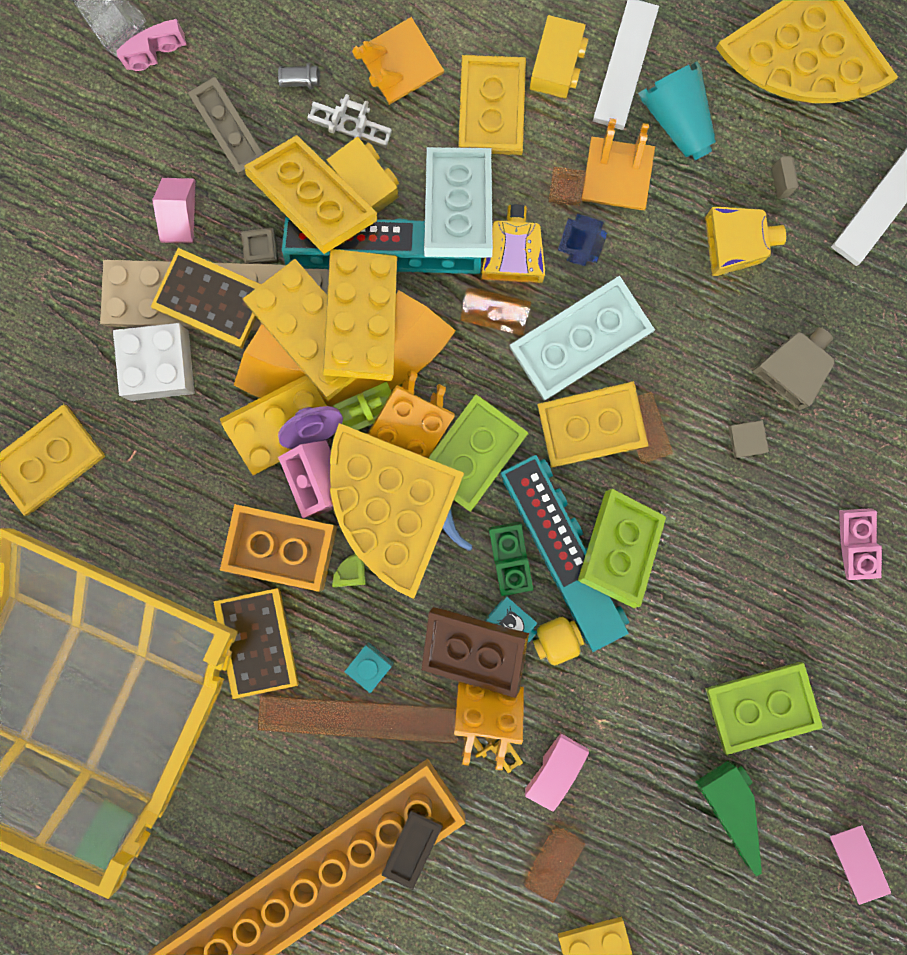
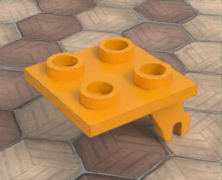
M412 17L369 42L364 41L362 46H355L352 50L354 57L362 59L370 72L369 81L371 85L379 87L389 105L444 73V69Z
M609 118L605 138L591 137L581 201L645 211L655 146L645 145L649 124L642 123L636 144L613 141L616 119Z
M410 370L408 372V379H404L402 387L395 386L367 434L429 458L455 417V414L443 408L445 386L437 385L436 394L432 393L430 402L414 395L417 373Z
M458 681L454 735L465 736L462 765L469 766L474 737L480 736L499 739L495 761H497L495 770H503L508 743L522 745L524 687L520 686V691L517 697L514 698Z

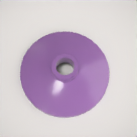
M329 406L303 408L281 427L278 433L279 442L285 448L294 449L301 444L324 441L336 432L339 423L342 424V414L337 408Z

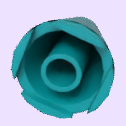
M698 61L694 62L691 66L687 65L655 82L656 86L647 90L645 88L638 93L641 101L685 157L692 155L694 160H697L712 152L710 145L715 143L716 139L702 69Z

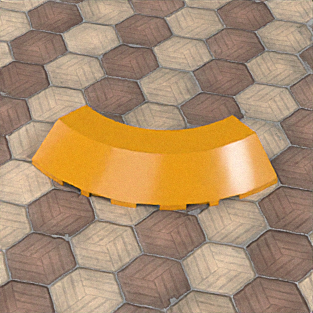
M398 290L395 307L394 375L392 381L356 378L329 401L321 392L320 394L326 405L333 407L332 405L384 382H387L390 390H392L396 385H401L404 379H408V372L410 370L418 373L426 365L430 364L444 349L456 330L428 307ZM261 324L243 354L234 386L261 398L305 376V373L264 325Z

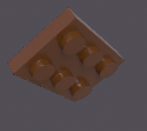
M433 607L428 615L421 670L516 698L520 691L529 633Z

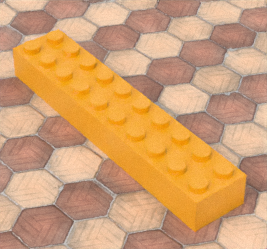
M427 758L151 949L148 955H276L386 879V877L382 876V871L411 809L443 823L435 844L465 824V813Z

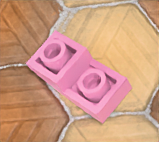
M173 19L143 30L126 41L116 51L126 70L142 71L150 65L158 64L157 51H175L178 47L186 46V40L177 19Z
M872 508L839 510L841 549L846 579L881 578L882 546L877 544V511Z
M560 733L543 756L542 767L525 788V797L554 812L580 772L589 754V749Z
M862 825L830 836L859 905L891 894L883 871Z

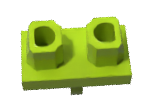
M384 382L332 406L341 412L343 425L360 431L373 425L392 392L388 383Z

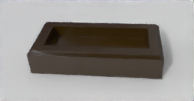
M411 809L382 871V876L413 890L443 827V823Z

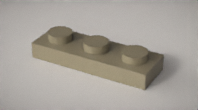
M213 77L188 92V95L238 176L242 177L246 174L244 165L262 156L263 153L217 78Z

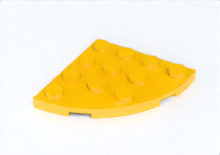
M782 0L721 40L716 46L722 57L739 74L753 84L778 96L801 102L837 103L850 101L875 93L892 84L898 78L844 0Z
M339 423L330 455V493L339 526L358 558L379 579L398 592L414 599L464 473Z

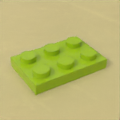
M475 394L428 459L464 473L454 501L471 512L529 432Z
M614 489L606 491L578 581L632 608L640 607L666 516Z
M797 662L705 688L722 749L726 755L823 728L803 662Z

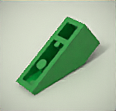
M727 761L696 780L695 783L744 863L757 877L762 874L755 797L748 787L753 782L742 766L737 768Z

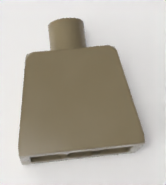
M817 327L809 338L803 333L798 332L759 363L752 372L798 410L807 408L813 403L835 363L834 358L824 351L832 342L833 336L820 327Z

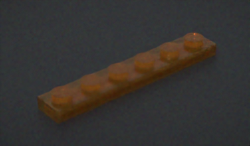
M271 695L260 696L258 730L456 744L458 742V735H454L456 708Z

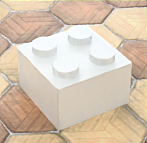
M180 323L113 330L119 396L129 401L195 394L189 330Z

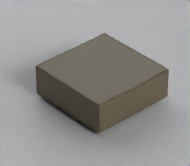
M792 156L781 157L771 168L777 199L789 197L799 186Z
M273 228L241 231L245 264L278 262L275 230Z
M763 420L728 427L734 458L769 452Z

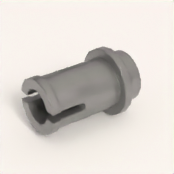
M307 63L306 66H280L278 68L279 85L281 88L308 86L309 89H314V86L320 85L319 67L313 66L312 63Z

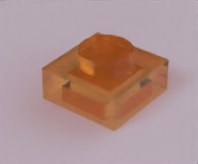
M554 166L548 202L580 206L586 171Z

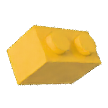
M550 15L547 16L531 77L530 90L566 99L569 87L576 89L581 70L575 68L577 57L584 59L589 38L583 37L586 24Z
M357 136L326 160L328 166L379 213L399 198L397 189L399 181L389 168L383 170L377 162L380 157L369 142L364 145Z

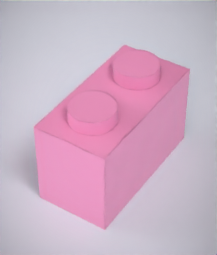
M326 440L301 444L278 457L302 518L327 513L334 509L330 493L331 451Z

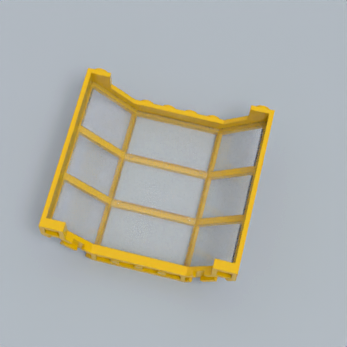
M0 528V849L109 899L121 887L134 857L138 858L151 833L146 831V829H152L157 818L162 817L223 687L224 679L219 677L220 670L226 671L232 653L229 649L236 639L237 631L12 528Z

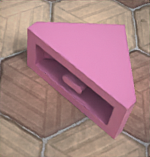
M161 179L152 199L161 243H193L195 179Z

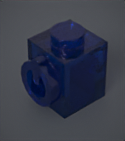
M577 214L575 220L568 218L558 251L569 254L567 261L586 267L587 261L597 263L608 233L602 230L604 222L581 214Z

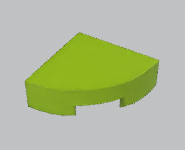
M356 554L347 557L338 566L333 577L332 587L366 585L365 563Z

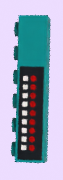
M285 217L282 244L285 266L296 259L304 269H329L330 251L323 254L288 217ZM402 218L377 220L372 225L333 248L397 256V272L480 274L481 257H425V221Z
M534 455L501 472L500 477L588 648L594 652L629 634L625 625L629 624V620L621 606L615 608L610 596L578 581L588 549L584 548L579 538L584 535L575 517L569 519L564 507L568 506V503L561 489L554 490L549 480L553 474L545 459L539 461L537 455Z

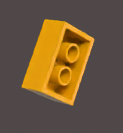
M234 504L220 571L318 592L323 591L338 526Z

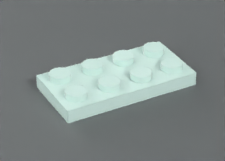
M427 147L425 257H492L491 148Z
M618 276L510 344L509 348L543 401H546L647 337L655 329L622 278Z

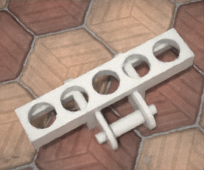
M346 94L344 99L341 98L340 100L341 107L336 106L335 109L316 102L312 103L311 112L307 117L309 122L329 128L330 133L338 131L354 138L358 136L360 140L383 148L387 147L392 129L367 120L365 114L370 112L368 101H365L362 105L349 100L350 97ZM347 107L360 111L358 119L345 114ZM318 110L324 111L326 113L325 119L314 116L315 112ZM347 121L355 122L356 127L353 131L345 130L344 124ZM366 126L370 127L371 133L369 135L363 133ZM382 131L386 134V138L382 140L374 137V134Z

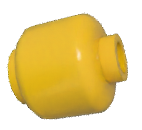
M563 616L540 625L537 628L538 639L533 641L540 660L546 657L549 663L554 666L579 656L580 646L584 645L583 638L575 621L569 622Z

